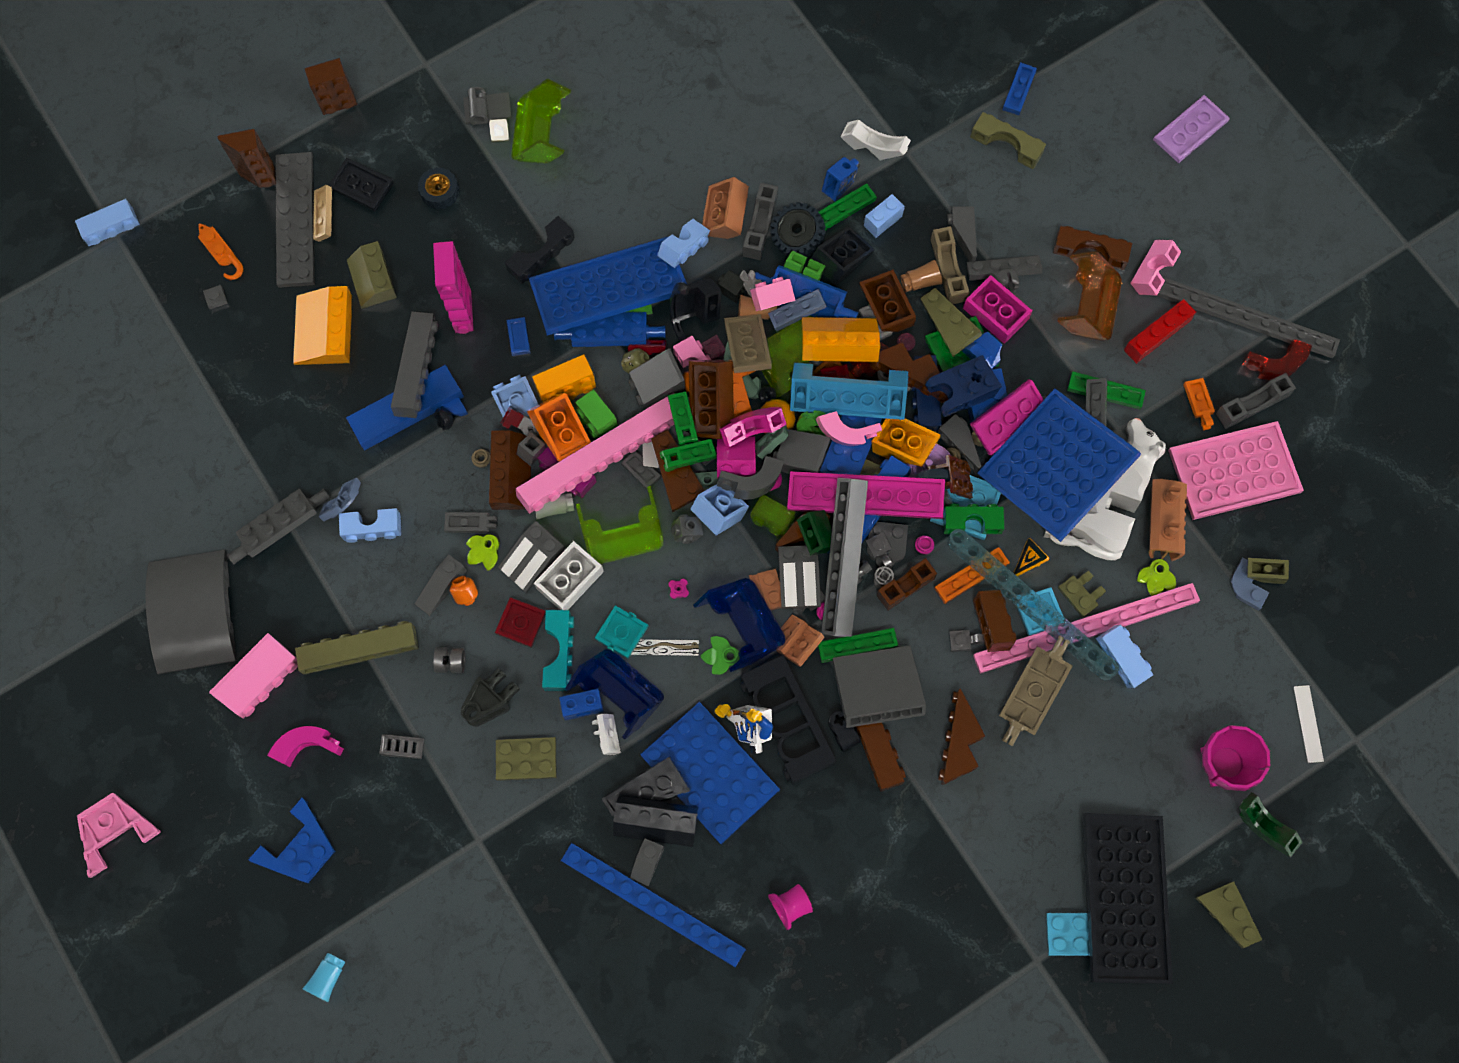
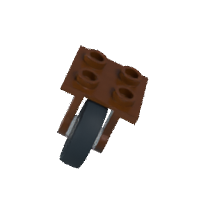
M946 455V463L928 466L927 470L916 475V478L945 479V489H950V493L968 499L973 498V485L970 481L971 469L967 461Z

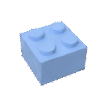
M716 484L698 494L690 509L715 535H718L740 522L749 506L742 499L733 498L734 491L724 490Z

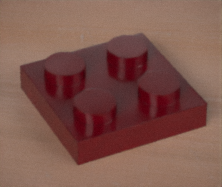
M510 597L495 634L532 648L545 618L546 611Z

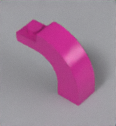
M304 726L290 730L282 735L275 742L267 756L290 767L297 754L308 746H320L339 756L344 749L339 746V741L329 737L331 733L327 730L314 726Z

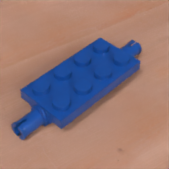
M780 265L777 267L774 277L771 278L758 272L755 273L756 280L766 281V285L772 284V279L783 277L784 280L790 279L795 300L819 289L827 307L807 317L857 318L859 312L844 307L843 303L847 291Z
M623 312L554 333V339H571L572 347L647 344L649 338H665V326L649 327L647 325L646 312Z
M842 415L841 417L842 423L853 429L878 424L882 419ZM864 436L866 443L859 446H845L832 441L819 473L860 475L873 438L866 439V436Z

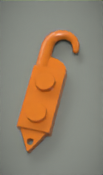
M199 224L198 238L221 266L233 264L237 269L234 275L224 273L223 276L229 280L238 279L243 273L242 263L213 226L208 227Z

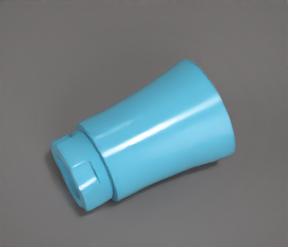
M327 953L311 979L303 987V990L328 1002L345 961Z

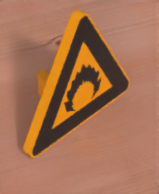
M1031 538L1027 539L1013 573L1016 577L1037 566L1039 567L1042 563L1049 560L1045 552Z

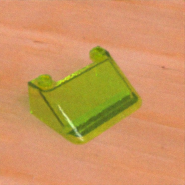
M802 319L766 339L772 369L761 371L770 386L775 389L777 397L791 390L792 378L789 373L793 371L794 363L809 362L802 361Z

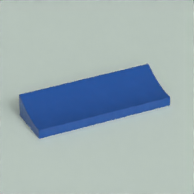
M446 365L429 373L428 378L424 380L425 393L421 395L422 407L421 411L417 413V418L393 415L391 403L394 392L346 417L364 450L432 415L436 409L443 408L442 405L457 397L459 399L464 397Z

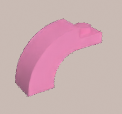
M837 411L815 418L819 428L827 437L845 446L863 445L866 443L864 436H866V439L878 436L877 432L882 431L880 423L860 429L850 428L842 423Z

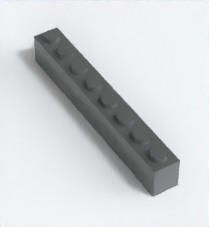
M838 478L822 634L852 637L868 487L867 480Z

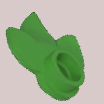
M719 636L711 637L713 648H710L701 655L705 663L713 665L712 674L715 675L724 674L730 666L737 664L740 659L739 651L735 647L730 646L727 639ZM730 653L734 655V658L731 660L726 657Z

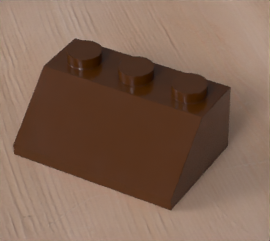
M894 270L859 282L881 331L899 332L914 326L916 315Z

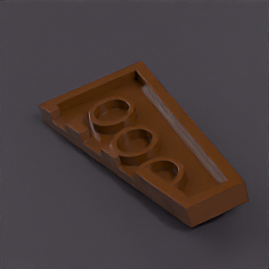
M666 430L651 438L673 513L693 502L698 494L704 492V489L689 465L676 468L670 472L665 471L663 466L665 463L660 457V452L678 447L669 431ZM672 456L671 460H677L676 456Z

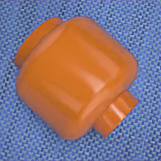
M465 576L457 577L452 581L450 593L454 601L459 605L465 606L473 604L478 596V590L474 581Z

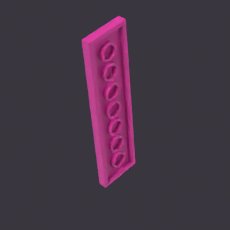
M790 471L788 511L813 512L825 510L826 513H834L838 478H849L868 481L865 515L943 519L945 479Z

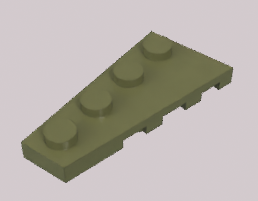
M936 288L921 297V303L929 317L933 320L952 357L982 336L981 330Z

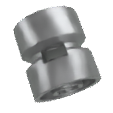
M447 647L435 648V673H447L448 670L452 673H464L466 662L464 648H452L451 650ZM447 656H449V665L447 664Z

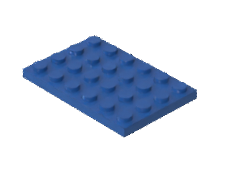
M700 702L641 754V757L650 767L669 756L672 758L691 788L690 792L676 796L684 805L698 807L697 819L720 845L780 791L776 784Z

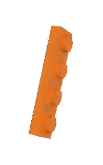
M998 547L941 582L934 589L944 604L1006 567L1010 562Z

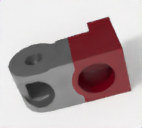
M511 407L508 408L500 422L502 426L508 429L511 425L521 429L526 436L531 432L533 434L537 433L530 417Z

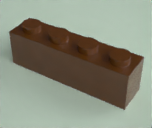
M882 722L856 726L880 792L903 784V778H906L903 767L898 766L896 759H899L895 747L892 748L890 745L891 735L889 730L884 729Z

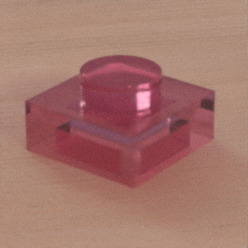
M717 335L701 343L703 351L706 355H709L711 360L725 353L726 349Z

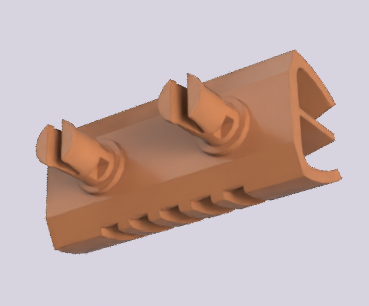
M1166 479L1152 480L1149 537L1150 558L1154 557L1155 551H1161V559H1164L1169 552L1171 561H1175L1185 555L1184 535L1186 531L1184 527L1186 522L1184 518L1186 517L1185 500L1187 499V484Z

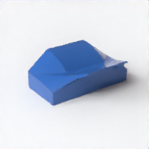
M986 332L964 348L962 352L971 360L983 355L990 368L993 369L1001 361L1000 351L1002 344L989 332Z

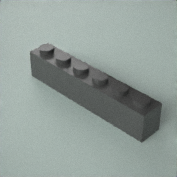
M411 312L391 403L394 416L417 418L418 411H421L422 401L420 399L421 395L425 393L424 380L428 378L427 366L432 360L431 348L435 346L434 333L438 331V321H435L433 313Z

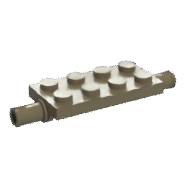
M1058 636L1051 651L1047 652L1038 646L1036 647L999 715L1009 721L1010 724L1002 741L1007 743L1010 736H1012L1008 744L1014 746L1021 731L1025 730L1033 735L1036 734L1073 665L1065 662L1062 658L1071 641L1065 639L1061 646L1064 638Z

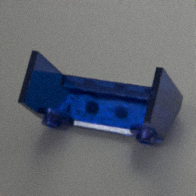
M744 578L710 589L693 604L694 608L710 604L713 611L717 614L723 615L728 613L746 645L739 650L740 660L729 668L730 672L754 664L785 643L784 633L756 584L751 579Z
M608 649L603 650L581 664L565 687L567 691L576 685H579L584 691L599 689L601 693L626 713L623 717V722L628 728L622 736L624 740L636 732L664 700L663 693L619 655Z

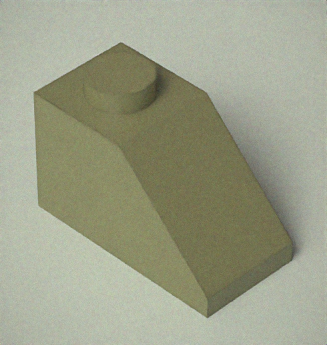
M1248 558L1247 578L1263 583L1285 584L1289 579V560Z

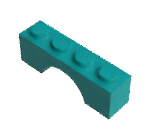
M546 610L545 630L547 634L552 635L559 641L560 651L556 660L543 668L542 688L544 691H568V686L572 685V674H569V666L573 665V655H570V647H573L574 637L570 633L571 628H574V616H571L569 610Z

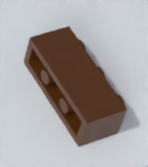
M1001 590L979 591L973 603L987 652L1010 651L1016 642V634L1012 630L1011 617L1007 613L1006 600L1002 596Z

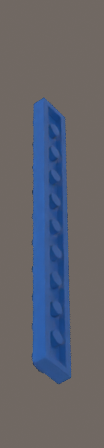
M571 843L561 859L563 863L735 968L746 949L576 845Z

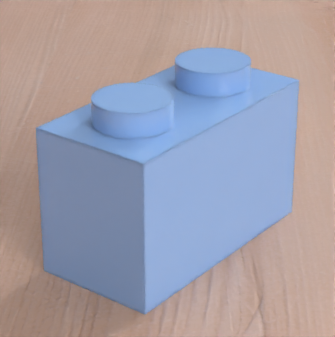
M891 194L865 215L864 227L877 238L903 216L904 205Z

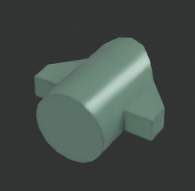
M749 375L744 376L743 382L748 398H759L758 393L761 389L759 377L752 379Z

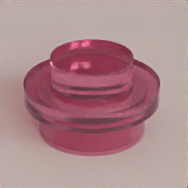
M909 333L901 334L897 339V344L903 342L907 351L912 350L915 346V338Z

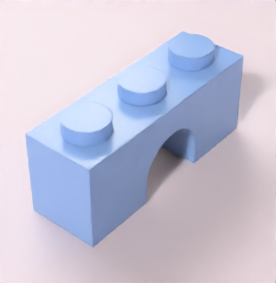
M691 219L682 227L679 238L672 234L661 243L657 256L675 268L680 263L683 264L690 255H695L699 248L706 246L709 241L708 235L710 230L696 220Z
M397 508L377 510L378 517L372 525H363V518L359 512L340 513V536L349 543L357 542L358 539L374 541L380 537L394 539L396 536H401L400 512Z

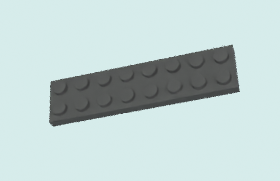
M312 152L276 155L277 286L281 288L315 285Z

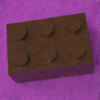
M340 58L304 68L311 90L323 115L333 114L336 111L349 109L357 105L351 84Z

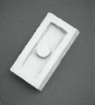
M596 715L597 720L592 721V724L599 727V730L595 731L594 735L600 736V747L603 755L621 753L614 715Z

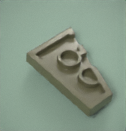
M1234 882L1196 897L1197 901L1203 904L1210 915L1216 918L1224 927V930L1241 948L1262 940Z

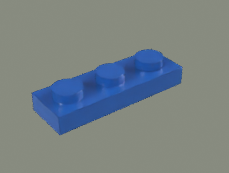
M1020 63L1003 106L1004 111L1020 115L1037 68Z

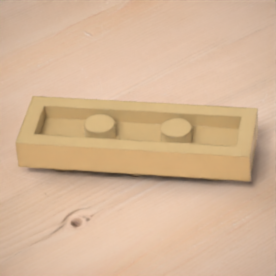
M327 185L314 191L313 240L318 242L331 237L332 187Z

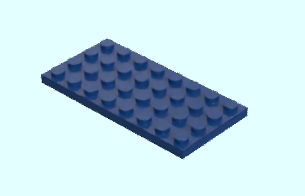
M668 237L530 277L529 281L547 335L670 299L674 285L678 282L686 283L680 265L674 268L657 256L661 243Z

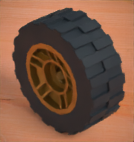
M442 167L429 169L423 173L418 182V191L421 199L430 208L445 209L448 206H452L457 201V197H459L460 190L457 179L448 169L446 170Z

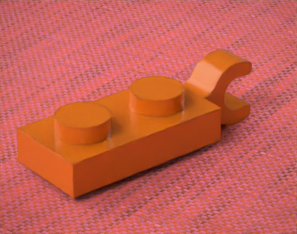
M1204 379L1186 381L1184 388L1194 417H1201L1203 430L1211 429V426L1214 425L1211 415L1214 414L1215 410Z

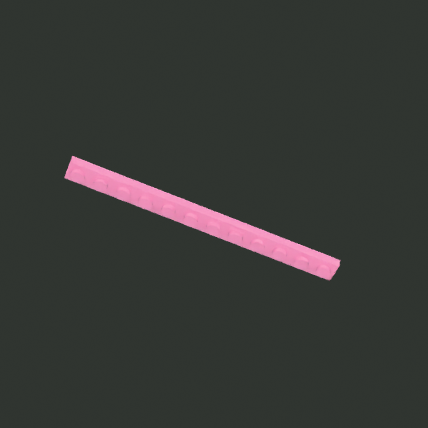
M1193 583L1016 640L1010 651L987 652L985 650L975 653L973 657L981 674L1030 658L1037 646L1047 652L1051 651L1058 636L1064 638L1061 646L1065 639L1071 641L1068 644L1070 645L1101 635L1113 626L1122 625V627L1198 603L1200 599Z

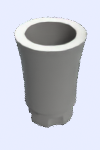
M562 493L557 500L544 504L541 510L535 512L536 520L574 511L572 493Z

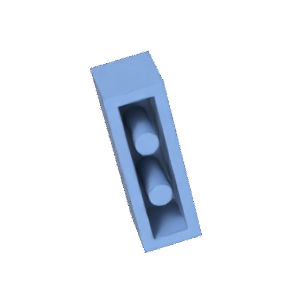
M127 199L75 220L81 237L88 246L96 245L107 238L115 237L121 232L131 230L135 226L140 225Z
M1116 625L1098 636L1096 640L1126 687L1135 688L1153 676L1152 668L1140 655L1139 647L1129 638L1130 633L1124 626L1122 627V625Z

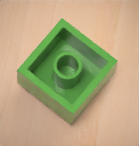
M594 389L575 402L577 408L575 411L582 425L588 427V432L594 440L618 427L615 415Z

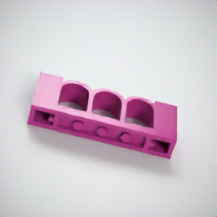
M453 241L433 243L435 286L441 300L444 301L446 311H448L454 331L460 334L474 331L471 289Z

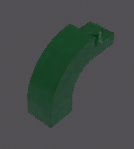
M1251 792L1242 801L1239 807L1241 810L1239 816L1244 823L1266 843L1291 857L1302 844L1297 831L1275 819L1265 809L1258 795Z

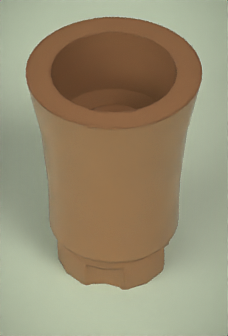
M935 260L900 275L905 292L942 284L940 270Z
M743 295L739 297L738 317L761 314L762 319L768 320L770 318L768 313L777 309V306L756 311L752 297Z

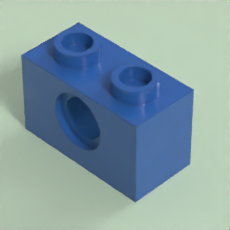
M599 689L559 697L565 721L604 712Z

